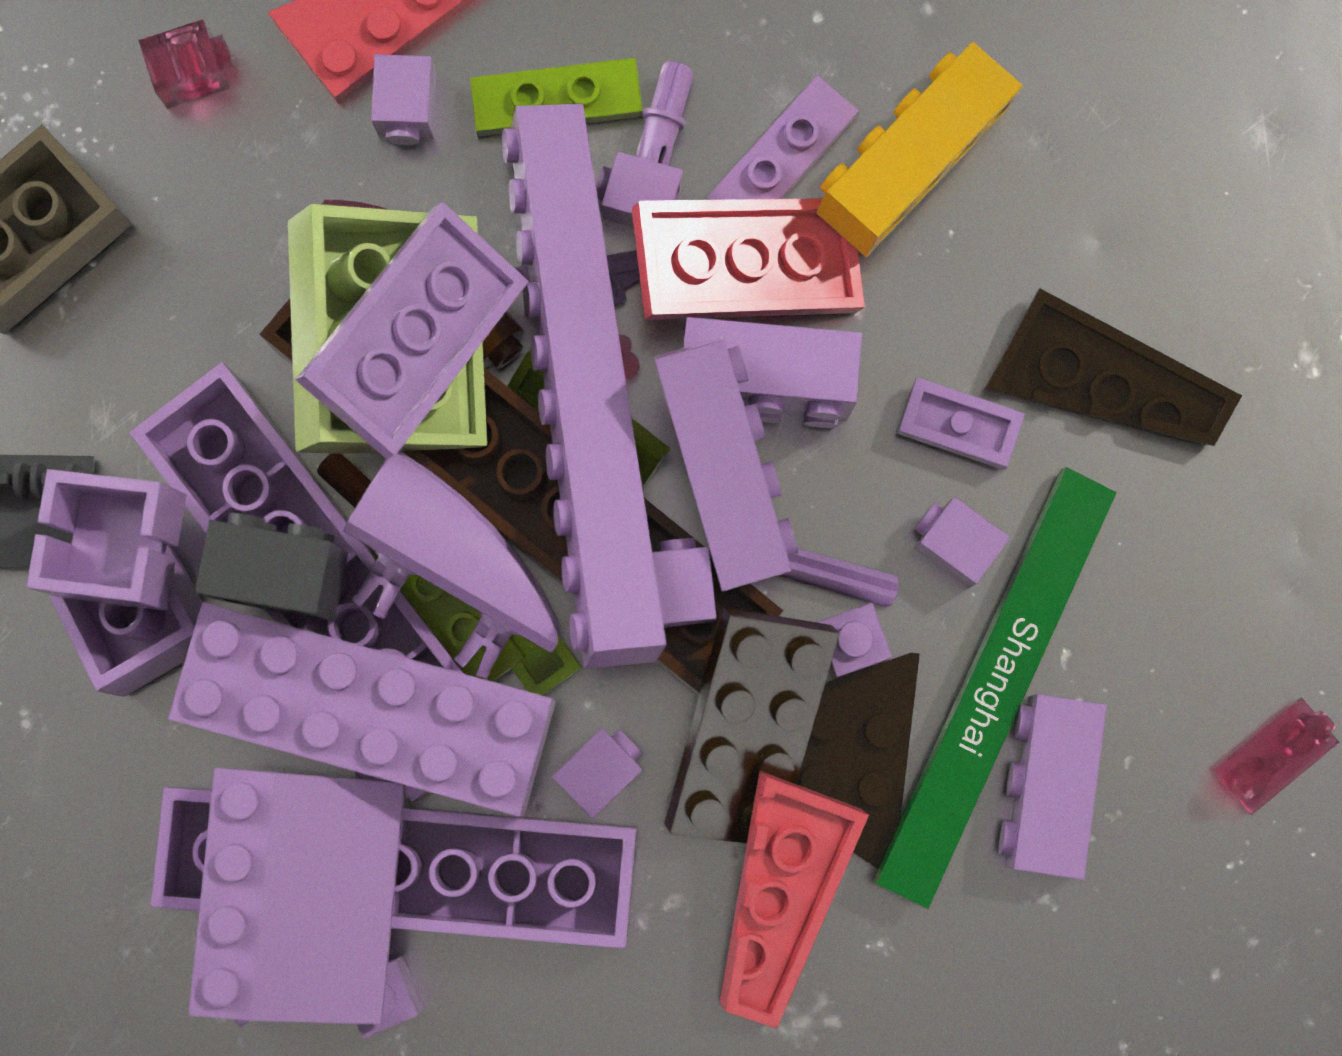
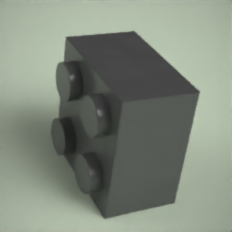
M230 512L228 523L209 520L195 593L218 601L335 622L348 557L347 551L334 544L335 536L326 534V530L295 523H289L288 533L276 532L277 526L265 523L266 519Z

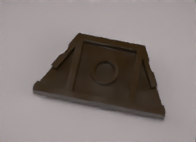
M911 652L825 683L796 783L807 789L861 808L869 815L853 853L876 869L879 868L901 819L919 653Z

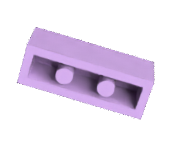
M1036 694L1028 696L1027 706H1020L1016 714L1014 738L1023 740L1020 763H1011L1007 779V797L1015 798L1012 821H1003L999 838V854L1007 856L1006 867L1084 880L1107 710L1106 704Z

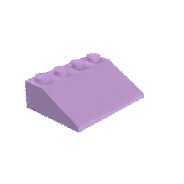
M214 768L188 1016L246 1021L382 1024L405 785L389 781Z

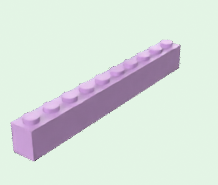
M583 104L516 106L511 127L504 128L502 131V153L504 162L513 163L515 179H510L509 203L512 214L520 213L522 230L517 231L516 253L519 265L528 266L530 281L523 289L524 310L527 318L535 317L537 336H532L531 360L534 371L543 372L545 389L539 391L538 408L541 424L550 425L553 443L548 444L546 447L547 473L550 480H558L561 499L554 502V524L558 536L566 535L568 556L562 558V581L565 592H574L577 614H571L570 616L571 643L574 650H582L585 669L656 662L665 648L666 639Z

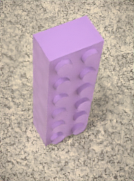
M202 602L168 719L520 817L525 815L556 700Z

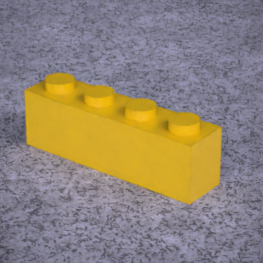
M973 41L958 57L951 51L948 52L929 74L928 77L933 81L923 93L919 92L916 88L912 89L893 111V115L897 119L885 131L880 125L876 126L858 146L856 151L861 156L852 166L848 168L843 162L840 163L820 186L825 195L816 213L866 258L1005 114L1023 87L1018 80Z

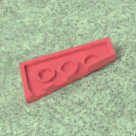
M294 0L269 11L268 14L334 100L340 103L373 78L374 54H405L475 0Z
M759 771L719 1004L726 1012L776 1029L778 1028L869 815L861 808Z

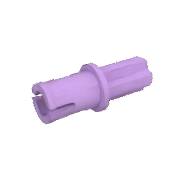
M667 61L663 64L651 107L644 109L642 117L646 121L636 157L664 165L669 164L678 130H683L686 124L682 114L693 79V72L689 66L673 61Z

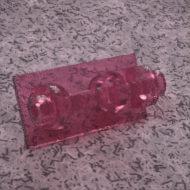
M1300 698L1217 766L1214 771L1248 813L1253 815L1339 743L1331 733L1336 728L1335 724L1323 711L1319 710L1315 714L1305 700Z

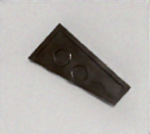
M1041 288L1036 292L984 388L1209 446H1215L1242 397L1241 394Z

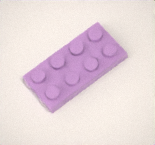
M442 201L432 208L295 380L385 459L394 457L529 281Z

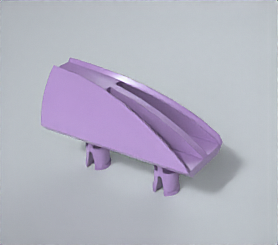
M401 451L396 456L386 459L343 529L345 533L375 549V552L379 555L357 594H354L352 601L361 607L379 585H382L383 591L373 615L385 619L408 576L412 574L421 576L478 610L481 618L454 660L464 667L481 646H486V651L476 674L485 679L489 677L490 670L512 634L516 636L520 634L547 651L552 652L558 641L559 620L531 571L495 526L457 491L433 472Z

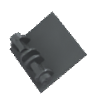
M0 455V568L30 569L35 534L47 535L72 544L73 534L38 523L47 469L94 474V456Z

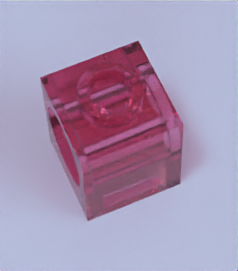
M203 19L138 40L154 91L167 109L231 88L225 69L232 68L234 65L226 41L222 34L214 37Z

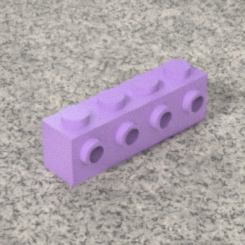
M723 336L655 356V363L722 591L791 572L787 556L799 552L789 518L777 521L771 499L782 496L773 462L760 463L755 441L765 439L766 437L756 404L744 407L739 390V383L749 381L740 347L728 349Z

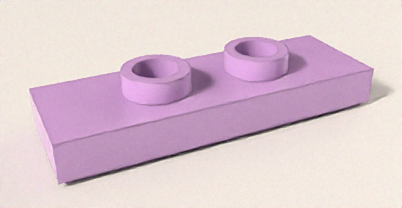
M817 75L706 197V200L784 199L858 117L859 110Z

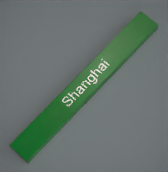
M1068 467L1060 470L873 879V884L923 908L929 909L1117 492Z

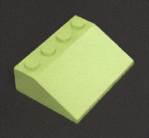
M310 204L288 220L296 452L346 454L377 452L295 379L428 213ZM458 215L478 234L477 216ZM483 342L399 451L482 448L487 446Z

